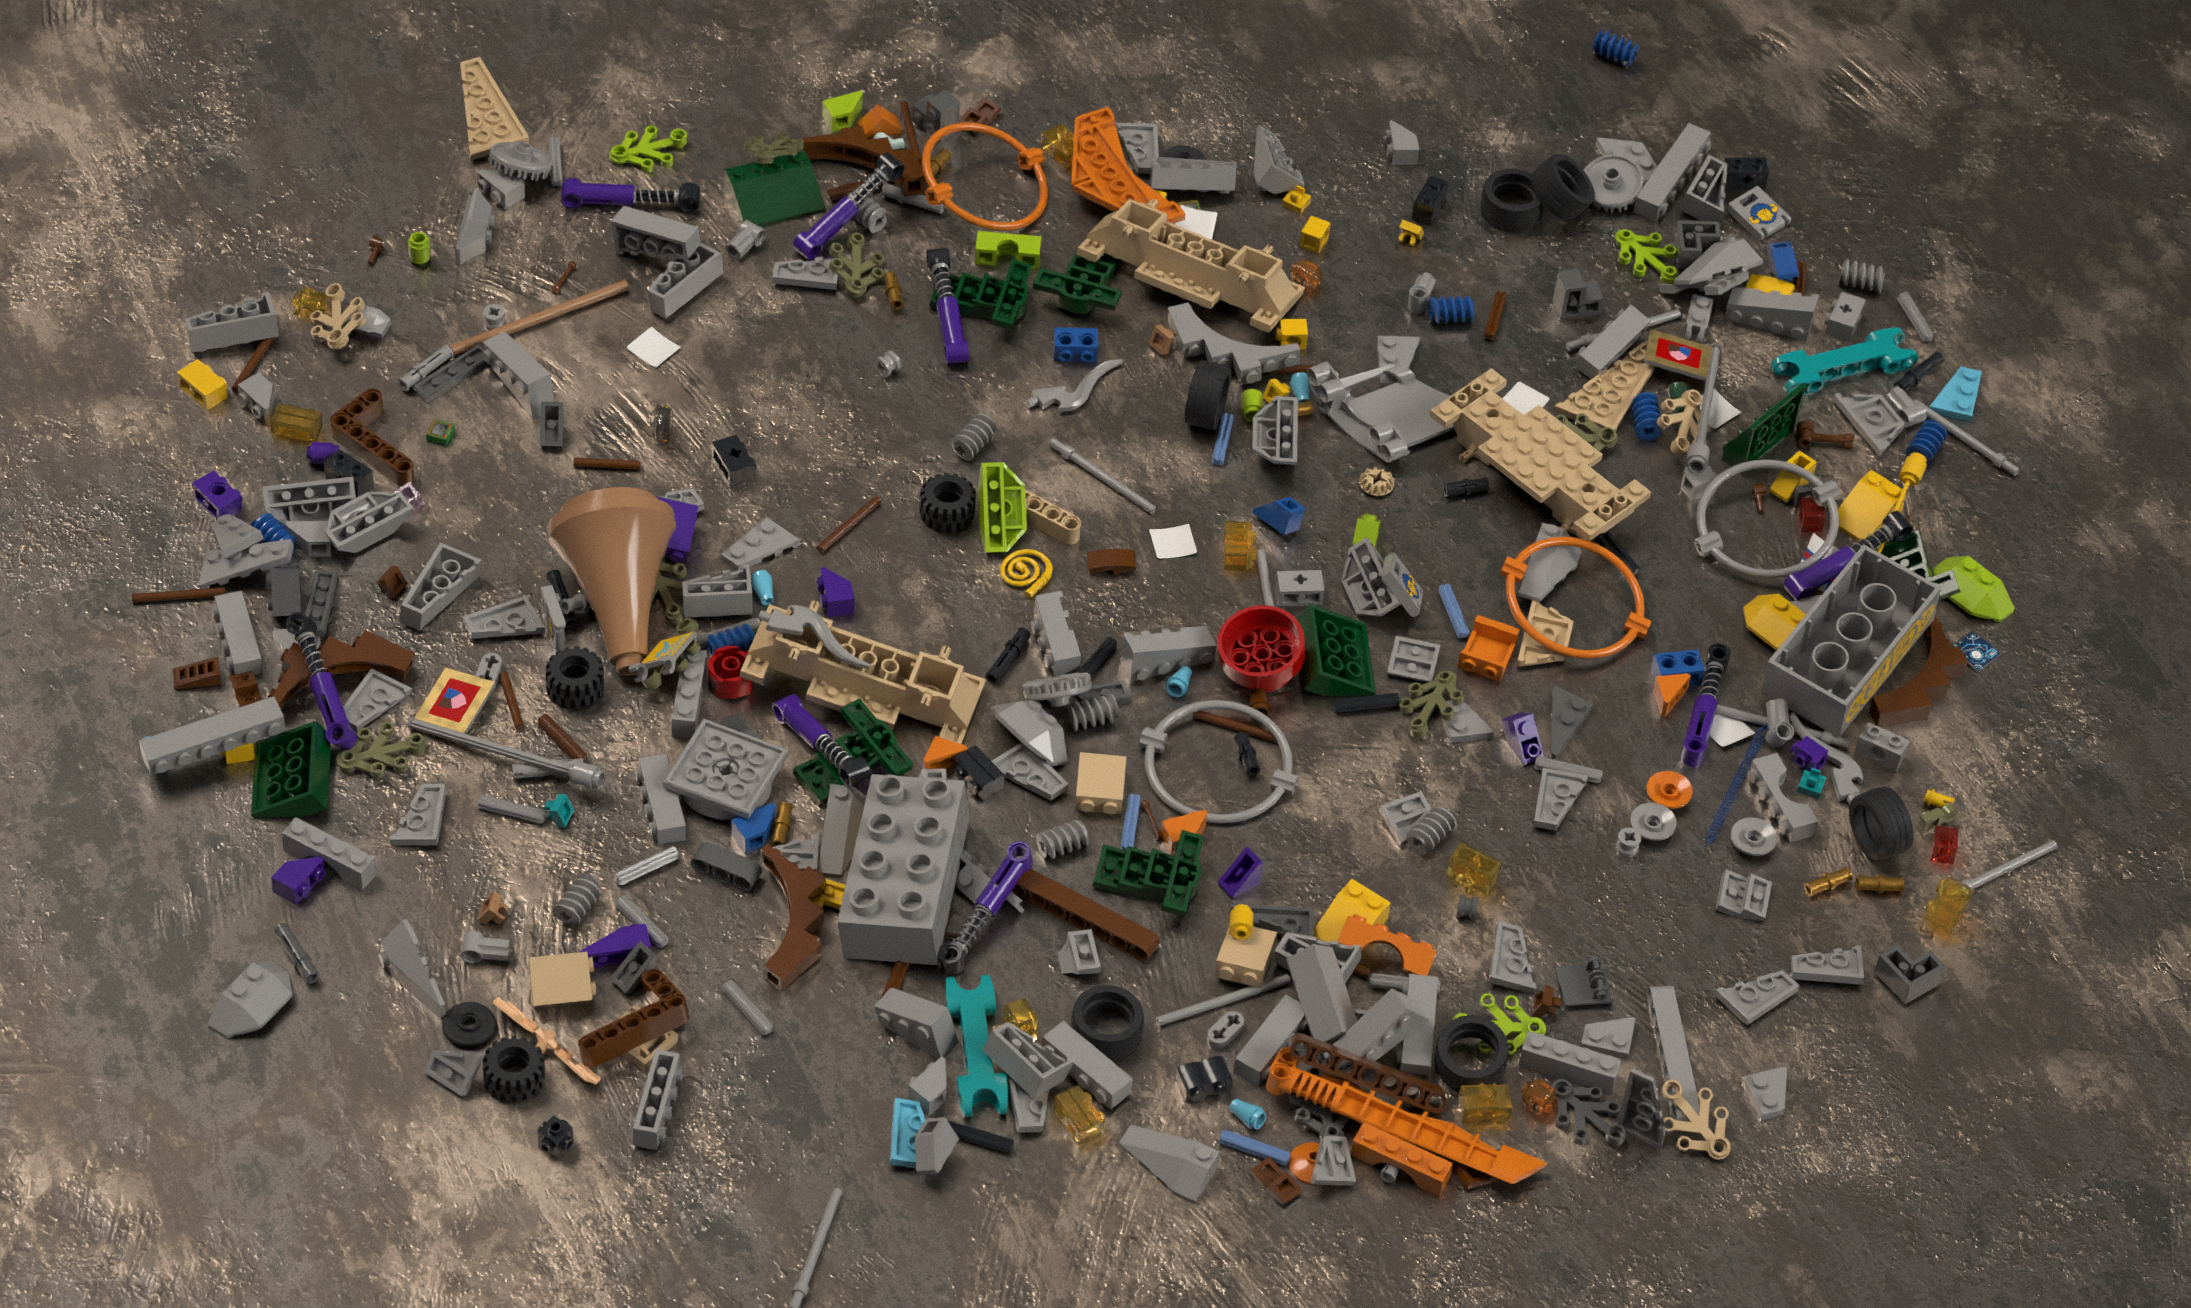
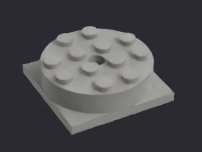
M703 719L665 778L663 788L681 794L684 801L692 809L705 816L718 820L735 819L737 816L749 819L754 810L763 806L768 800L772 791V781L788 757L789 750Z

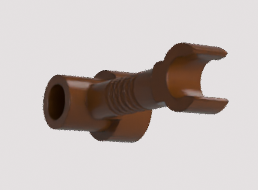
M1800 421L1797 423L1796 434L1798 435V444L1802 447L1810 446L1811 441L1838 444V446L1846 449L1852 448L1854 435L1851 433L1840 434L1839 436L1814 433V424L1812 422Z

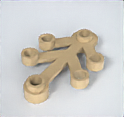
M334 283L328 286L325 291L328 299L332 302V317L323 314L320 310L312 312L310 319L317 326H314L310 333L315 340L322 338L327 340V344L331 349H341L347 344L350 332L355 327H361L366 323V318L360 312L366 305L361 297H356L342 313L341 302L345 298V291L340 284ZM351 317V321L342 329V325ZM322 323L330 326L333 330L331 332L326 331L319 324Z
M1687 390L1682 394V398L1673 400L1668 398L1661 403L1662 410L1668 414L1675 408L1685 407L1684 412L1671 415L1662 414L1657 419V424L1662 429H1666L1673 423L1681 422L1677 438L1671 442L1670 446L1671 452L1676 456L1684 455L1688 451L1690 446L1689 441L1686 439L1688 430H1690L1694 438L1692 444L1696 442L1698 425H1696L1692 414H1694L1699 423L1700 406L1702 403V396L1696 390ZM1708 423L1707 433L1710 432V430H1711V426H1710L1709 423Z
M1676 1080L1666 1081L1661 1089L1663 1097L1673 1101L1690 1121H1678L1671 1117H1666L1663 1119L1664 1122L1669 1121L1672 1123L1671 1129L1665 1127L1666 1133H1670L1673 1130L1699 1133L1706 1140H1691L1687 1136H1681L1676 1142V1148L1681 1152H1686L1689 1149L1707 1151L1708 1155L1715 1160L1725 1159L1731 1151L1730 1142L1724 1137L1725 1123L1729 1116L1728 1110L1722 1106L1714 1110L1713 1118L1716 1121L1715 1134H1713L1708 1128L1710 1100L1713 1097L1712 1091L1709 1088H1702L1697 1093V1099L1700 1102L1698 1116L1681 1095V1084ZM1667 1088H1673L1675 1090V1094L1669 1095L1667 1093ZM1701 1092H1707L1709 1099H1703ZM1717 1111H1723L1725 1117L1719 1118ZM1681 1140H1685L1688 1143L1687 1148L1681 1147ZM1719 1144L1722 1147V1151L1716 1152L1714 1145Z

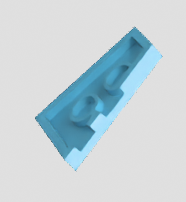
M1960 367L1929 408L1939 415L1971 422L1982 371Z
M899 1098L894 1100L889 1162L891 1165L916 1168L915 1135L925 1121L920 1102Z

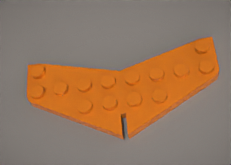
M1109 107L1076 117L1071 188H1073L1074 192L1113 212L1118 211L1129 199L1147 204L1154 198V201L1156 199L1159 203L1156 209L1168 214L1167 222L1174 224L1185 220L1186 213L1174 201H1167L1135 176L1128 167L1115 127V118Z

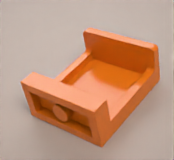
M1477 615L1464 650L1460 652L1457 667L1501 681L1518 643L1520 629Z

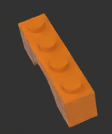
M1353 914V917L1347 916L1338 939L1339 944L1349 946L1354 944L1360 945L1361 950L1375 943L1389 945L1400 955L1403 972L1428 975L1437 951L1433 950V945L1424 941H1420L1419 944L1413 942L1409 935L1398 932L1397 935L1388 932L1389 928L1379 923H1376L1375 926L1366 923L1367 919L1356 914Z
M1363 1122L1352 1144V1157L1372 1166L1377 1163L1395 1165L1407 1172L1414 1179L1417 1187L1440 1197L1450 1179L1453 1163Z

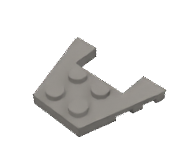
M1732 270L1731 274L1713 276V279L1691 285L1663 283L1659 285L1660 293H1676L1688 288H1699V291H1705V295H1720L1749 279L1748 270Z

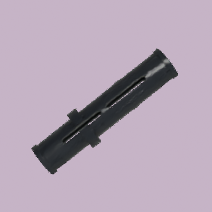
M1934 352L1913 370H1908L1900 380L1894 383V387L1897 386L1906 392L1913 385H1918L1923 377L1944 362V359H1941L1943 356L1939 352Z
M556 569L547 573V580L553 586L555 593L559 594L560 601L569 599L560 571ZM574 611L567 614L562 613L566 623L565 628H573L577 625L578 620Z
M1020 627L1013 638L1005 643V649L985 674L988 682L997 684L1014 658L1021 654L1023 651L1022 647L1031 637V633L1026 628Z

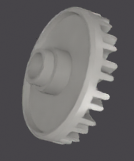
M526 142L496 143L491 147L488 157L490 166H494L498 171L505 169L504 173L510 176L516 172L518 178L521 177L524 180L527 176L532 180H538L539 177L547 179V176H550L553 161L548 154Z
M1602 156L1590 162L1584 169L1595 191V200L1592 202L1593 208L1597 207L1598 211L1600 207H1604L1605 212H1608L1610 209L1611 213H1613L1614 208H1619V212L1622 208L1627 210V205H1634L1637 195L1644 186L1641 169L1634 161L1624 156Z
M1078 672L1058 675L1055 678L1049 676L1044 679L1027 681L1022 684L1026 700L1048 699L1051 707L1069 704V698L1072 695L1089 691L1092 688L1090 674Z

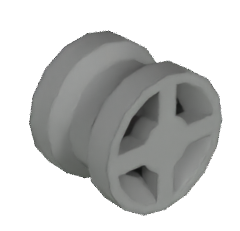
M490 304L484 308V327L487 330L505 325V310L501 305Z
M889 350L884 353L883 357L875 358L874 366L877 372L885 378L890 376L892 371H898L901 368V362L896 353Z
M1629 827L1620 830L1616 843V850L1620 855L1633 857L1638 853L1641 842V834L1638 830Z

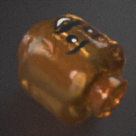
M1306 259L1301 260L1299 263H1294L1290 270L1292 282L1305 287L1304 290L1306 291L1316 289L1323 279L1321 268Z
M1535 1079L1532 1082L1528 1081L1521 1089L1523 1105L1538 1115L1549 1114L1558 1102L1556 1089L1542 1079Z

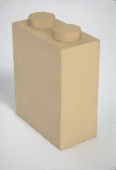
M1080 752L1075 810L1121 814L1126 756Z
M1253 927L1251 937L1239 940L1230 935L1228 928L1216 960L1215 977L1261 988L1276 949L1277 932Z
M587 952L529 957L528 964L533 1008L592 1002V996H596L595 981L590 982V972H594L593 958H588Z

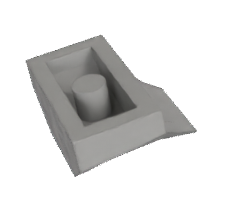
M366 305L360 311L366 318V323L361 327H355L353 331L382 339L391 325V319L380 309ZM351 317L342 325L343 328L351 321Z
M1092 930L1068 932L1066 944L1057 953L1062 974L1100 973L1101 965Z

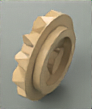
M1376 467L1372 470L1366 468L1365 472L1360 475L1359 484L1366 493L1374 496H1383L1393 490L1395 479L1392 478L1391 472H1386L1384 468L1378 470ZM1377 478L1381 479L1380 481L1374 484V480H1376Z

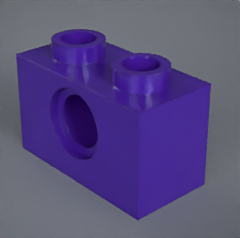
M214 470L192 483L193 498L216 520L225 514L235 516L242 512L243 498L241 493L237 489L234 490L225 477H220Z

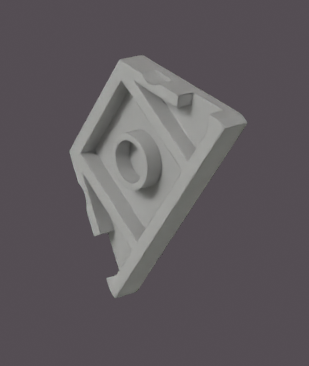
M1608 138L1596 139V146L1603 156L1620 155L1634 161L1642 171L1644 185L1657 168L1656 163L1642 142Z
M1841 393L1834 394L1833 401L1878 456L1888 448L1904 429V421L1881 394H1854L1853 397H1841Z

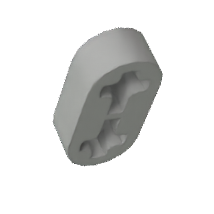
M496 653L485 654L480 661L476 676L483 679L488 677L497 686L499 674L502 671L501 656ZM493 663L492 668L489 669L488 666Z
M1236 1011L1224 1014L1209 1029L1207 1036L1208 1046L1214 1050L1225 1049L1243 1031L1244 1017Z

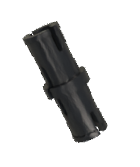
M1487 477L1472 480L1463 478L1462 481L1443 483L1445 497L1460 494L1468 496L1474 492L1489 490Z
M1246 732L1237 733L1234 736V741L1238 748V758L1243 762L1247 775L1254 776L1260 772L1255 748L1251 746Z

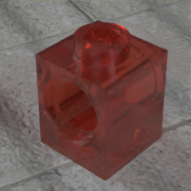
M1801 498L1797 511L1800 531L1823 532L1826 520L1824 506L1817 505L1814 498Z
M1935 825L1931 838L1930 861L1953 865L1958 848L1959 829Z

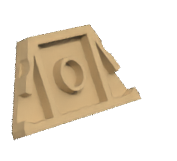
M1532 600L1527 621L1546 638L1568 647L1574 621L1560 615L1554 608L1550 607L1547 609L1539 604L1538 601ZM1524 632L1517 666L1522 667L1564 661L1566 656L1545 648Z

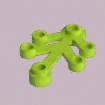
M647 126L638 145L630 148L631 145L638 142V134L635 131H628L622 144L612 147L609 152V159L616 164L628 162L641 166V170L646 173L653 171L654 168L653 160L649 158L659 160L663 167H670L673 165L672 154L661 153L655 150L672 145L676 148L684 147L687 143V132L683 129H674L670 133V138L649 143L657 138L658 129L655 126ZM639 154H640V155H643V156H646V157H649V158L642 159V158L636 157L635 155H639Z
M1627 229L1616 232L1615 241L1617 246L1621 248L1618 261L1621 264L1627 265L1631 262L1632 254L1629 252V248L1635 251V265L1633 268L1635 276L1642 277L1645 275L1646 265L1644 260H1646L1661 273L1660 281L1662 283L1674 284V280L1678 276L1676 269L1673 266H1665L1654 256L1673 259L1677 251L1675 246L1666 245L1664 249L1654 248L1661 245L1662 236L1659 233H1651L1650 236H1640ZM1640 244H1650L1653 247H1645Z
M1485 993L1481 996L1480 1006L1491 1013L1496 1019L1491 1021L1501 1028L1505 1036L1511 1032L1521 1033L1513 1041L1507 1040L1508 1046L1513 1047V1051L1509 1052L1508 1057L1513 1056L1516 1050L1524 1044L1528 1031L1545 1035V1023L1537 1017H1529L1519 1006V1000L1516 996H1507L1504 1001V1008L1509 1012H1513L1521 1023L1512 1022L1495 1004V998L1492 994ZM1490 999L1491 1004H1485L1483 1000ZM1513 1001L1515 1003V1006L1511 1007L1507 1004V1002ZM1465 1013L1456 1014V1015L1454 1016L1453 1020H1454L1455 1018L1462 1017V1016H1464V1015L1467 1016V1014H1465ZM1535 1025L1538 1027V1030L1532 1031L1530 1026ZM1480 1040L1477 1047L1478 1051L1483 1055L1489 1054L1492 1050L1491 1046L1489 1045V1049H1483L1481 1044L1486 1042Z

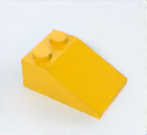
M1870 470L1856 484L1838 508L1839 529L1859 542L1861 538H1867L1868 534H1873L1876 529H1880L1884 518L1894 511L1903 489ZM1906 492V494H1905V496H1904V499H1903V501H1902V504H1901V506H1900V508H1899V512H1901V511L1903 510V506H1904V502H1905V499H1906L1907 492Z
M1351 879L1337 894L1315 927L1314 937L1321 941H1338L1347 916L1353 917V914L1366 918V923L1373 926L1376 923L1383 925L1388 920L1391 902Z

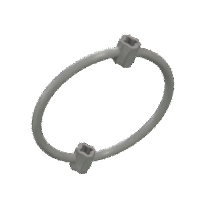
M1754 460L1735 465L1714 478L1706 487L1699 500L1696 518L1700 537L1695 539L1697 551L1703 557L1712 554L1726 567L1747 576L1782 578L1794 572L1801 573L1824 558L1837 537L1839 513L1835 500L1841 497L1838 485L1832 480L1823 483L1806 469L1779 460ZM1760 468L1784 470L1804 478L1815 487L1812 488V494L1816 504L1820 506L1827 504L1829 508L1830 528L1825 542L1807 560L1783 569H1757L1730 559L1720 551L1723 549L1721 536L1715 531L1708 533L1705 520L1709 499L1724 481L1741 472Z
M1225 700L1195 702L1170 713L1154 730L1147 727L1143 729L1139 747L1146 749L1145 769L1148 780L1156 794L1169 807L1183 815L1193 811L1197 812V810L1181 804L1164 789L1155 772L1154 752L1160 754L1163 752L1168 735L1163 732L1172 723L1183 716L1197 711L1209 709L1231 710L1257 720L1273 734L1283 755V771L1275 770L1270 784V789L1274 791L1267 799L1255 807L1238 813H1207L1206 822L1223 824L1253 818L1273 806L1283 793L1292 796L1296 790L1299 776L1292 774V753L1285 735L1270 718L1252 707Z

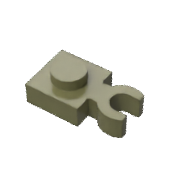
M1947 804L1942 809L1938 807L1931 811H1925L1919 817L1916 831L1921 836H1924L1940 828L1941 823H1947L1954 819L1951 814L1956 812V809L1951 804Z

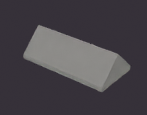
M1312 944L1287 958L1286 961L1312 1037L1328 1044H1333L1357 1022V1018L1333 948Z

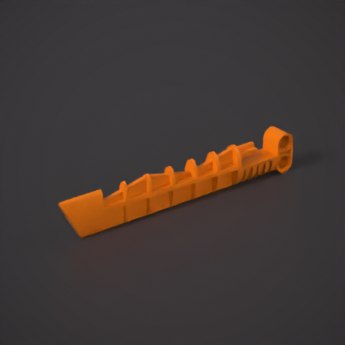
M1289 1047L1281 1049L1271 1065L1266 1083V1089L1271 1094L1296 1093V1097L1300 1098L1303 1096L1305 1101L1313 1100V1104L1317 1105L1320 1103L1322 1108L1329 1107L1331 1112L1339 1113L1359 1123L1365 1122L1411 1144L1508 1183H1517L1547 1165V1162L1504 1144L1500 1151H1497L1479 1140L1481 1134L1477 1133L1476 1136H1473L1455 1125V1123L1427 1117L1429 1113L1427 1111L1422 1116L1400 1109L1403 1101L1399 1100L1395 1106L1390 1105L1375 1097L1377 1091L1372 1090L1369 1093L1352 1083V1081L1343 1080L1326 1072H1322L1321 1077L1301 1070L1297 1068L1299 1061L1290 1055Z

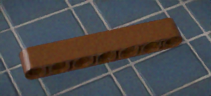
M1033 869L1023 873L1012 890L1020 899L1079 930L1091 929L1093 937L1139 961H1147L1160 944L1159 937L1151 930Z
M1297 1033L1289 1039L1290 1055L1297 1061L1432 1113H1440L1446 1108L1447 1099L1445 1093L1437 1085L1305 1034ZM1297 1043L1306 1044V1048L1303 1051L1293 1049ZM1322 1051L1329 1054L1325 1060L1317 1059L1316 1055ZM1343 1060L1351 1062L1350 1067L1346 1069L1340 1068L1339 1064ZM1365 1069H1372L1374 1071L1373 1075L1367 1078L1363 1077L1361 1073ZM1387 1078L1396 1079L1395 1084L1392 1086L1384 1085V1081ZM1415 1086L1419 1088L1418 1092L1414 1095L1406 1093L1409 1087ZM1433 1095L1441 1096V1100L1438 1103L1429 1102L1430 1097Z

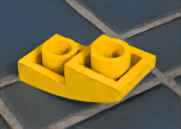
M1751 274L1746 288L1760 289L1762 293H1769L1773 290L1780 291V294L1792 295L1795 286L1774 277Z

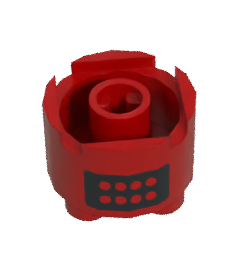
M724 646L715 650L714 655L711 659L709 658L708 685L717 698H739L751 693L754 681L739 677L748 651L745 653L739 650L737 646Z

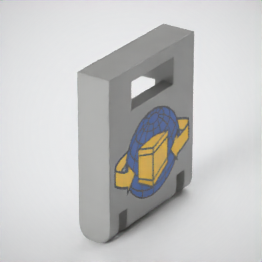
M1759 186L1731 201L1726 208V211L1758 241L1763 240L1764 237H1769L1791 222V217ZM1751 199L1749 205L1745 207L1742 205Z
M1394 552L1385 557L1381 576L1382 582L1385 586L1388 585L1409 615L1415 617L1420 613L1423 590Z
M552 585L541 587L542 619L556 655V651H564V648H566L564 633L566 623L558 603L560 602L559 594L555 593Z

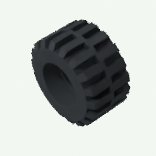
M944 473V475L936 474L935 478L930 477L927 479V482L923 483L920 490L919 514H921V519L925 521L927 526H932L934 530L941 529V532H946V530L955 532L956 529L962 530L965 525L968 526L975 515L976 490L970 481L967 482V478L963 476L958 477L959 474L955 473L953 475Z
M574 646V649L566 647L564 651H556V655H551L546 663V691L552 701L556 700V704L560 706L564 704L565 708L574 706L577 709L583 705L587 707L590 705V702L595 703L597 697H601L602 690H604V667L600 657H597L595 652H589L587 648L579 649V647ZM577 676V677H581V678L572 679V678H569V677Z
M511 1036V1039L504 1037L501 1038V1042L495 1041L492 1043V1047L486 1049V1055L483 1058V1081L485 1088L488 1089L491 1096L496 1095V1099L499 1101L505 1099L506 1103H511V1101L522 1103V1099H526V1101L532 1099V1094L536 1096L539 1093V1088H543L545 1058L541 1048L536 1047L534 1041L527 1042L525 1037L517 1039V1036ZM509 1067H520L524 1069L520 1072L515 1073L504 1071Z

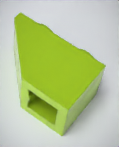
M862 91L822 101V117L831 132L853 125L862 109Z
M1364 513L1363 517L1359 516L1357 518L1352 545L1368 537L1374 547H1376L1381 520H1377L1376 515Z

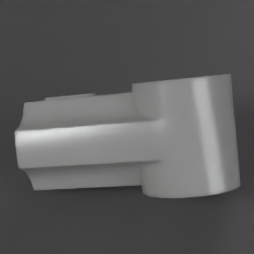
M745 220L739 227L738 234L726 244L725 250L731 258L735 260L741 258L753 245L756 247L761 245L765 239L766 230Z
M1424 272L1422 275H1418L1414 286L1410 288L1407 308L1414 314H1422L1426 311L1427 302L1436 284V279L1431 274Z
M1895 387L1887 394L1886 401L1904 421L1905 428L1926 420L1927 413L1921 403L1915 404L1903 389Z
M1784 699L1769 700L1766 703L1769 730L1765 738L1767 743L1774 748L1781 747L1794 735L1793 727L1789 723L1787 702Z
M469 931L464 934L460 955L463 961L478 963L481 959L509 960V939L486 938L477 931Z

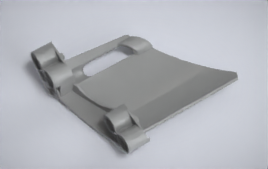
M1327 361L1307 369L1308 380L1315 396L1314 402L1319 411L1328 414L1337 426L1352 440L1386 462H1392L1409 455L1410 450H1408V447L1454 429L1452 424L1444 428L1430 417V410L1450 396L1415 379V374L1406 367L1389 364L1339 379L1338 372L1334 371ZM1386 373L1398 379V382L1358 398L1352 397L1350 394L1353 386Z

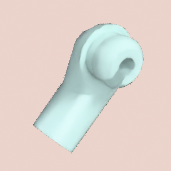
M882 132L876 133L874 139L888 137L893 150L905 148L903 138L891 139Z

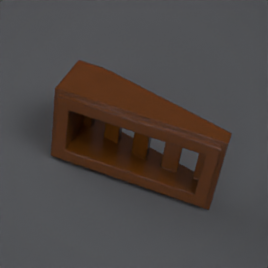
M219 657L173 668L174 689L221 685ZM180 675H185V679L180 680Z

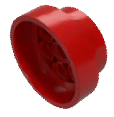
M1258 605L1236 612L1222 625L1217 639L1219 661L1223 671L1230 679L1249 691L1264 689L1265 693L1284 687L1298 673L1305 660V639L1300 623L1289 612L1274 606Z

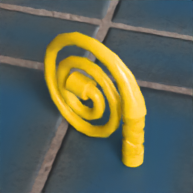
M1023 549L1011 553L1003 560L1000 566V576L1007 584L1021 587L1034 582L1024 592V595L1029 599L1049 582L1053 572L1051 561L1043 553L1031 549ZM1025 554L1039 557L1045 563V572L1034 582L1040 572L1037 562L1028 557L1013 559L1014 557ZM1011 559H1013L1008 565L1007 572L1010 575V577L1015 580H1023L1027 578L1030 574V571L1027 568L1028 566L1023 564L1022 562H1028L1031 565H1033L1035 572L1033 576L1028 580L1013 581L1005 575V567L1007 563ZM1016 564V566H1015V569H1016V570H1018V571H1020L1021 573H1024V574H1022V575H1016L1015 573H1013L1012 570H1013L1014 565Z

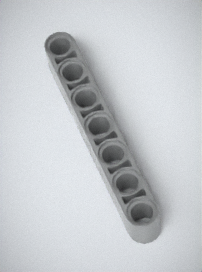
M1648 987V1007L1664 1081H1678L1682 1086L1681 1095L1699 1116V1101L1697 1099L1696 1086L1674 987ZM1669 1087L1667 1088V1093L1674 1095L1675 1090ZM1669 1101L1672 1118L1678 1121L1690 1122L1673 1101Z

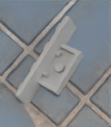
M963 849L962 853H960V858L966 865L957 874L955 886L975 903L991 880L987 876L990 872L980 863L977 866L971 862L974 857ZM1011 891L1006 900L1022 913L1025 910L1019 905L1022 900Z

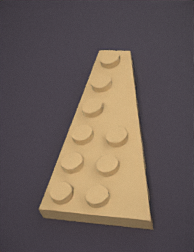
M477 57L460 62L470 160L488 156L491 147L496 143H529L528 134L481 58Z
M1644 341L1630 351L1623 360L1616 361L1609 370L1605 369L1588 381L1577 393L1573 392L1570 394L1566 401L1556 404L1554 412L1573 420L1576 419L1578 414L1583 413L1600 428L1611 427L1616 432L1631 408V401L1640 394L1656 366L1644 363L1647 341ZM1578 419L1581 423L1585 422L1583 419Z

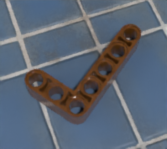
M374 388L367 389L331 416V436L335 441L396 485L408 487L415 480L413 461L366 428L368 424L383 413L381 391Z
M650 969L642 974L641 979L645 997L651 1004L579 1039L578 1047L584 1066H599L688 1022L690 1016L685 996L662 971Z

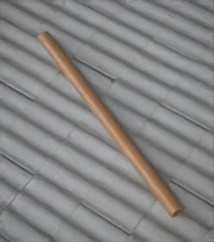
M626 280L449 345L453 352L452 356L470 350L478 344L483 345V341L503 332L510 335L629 290V285Z

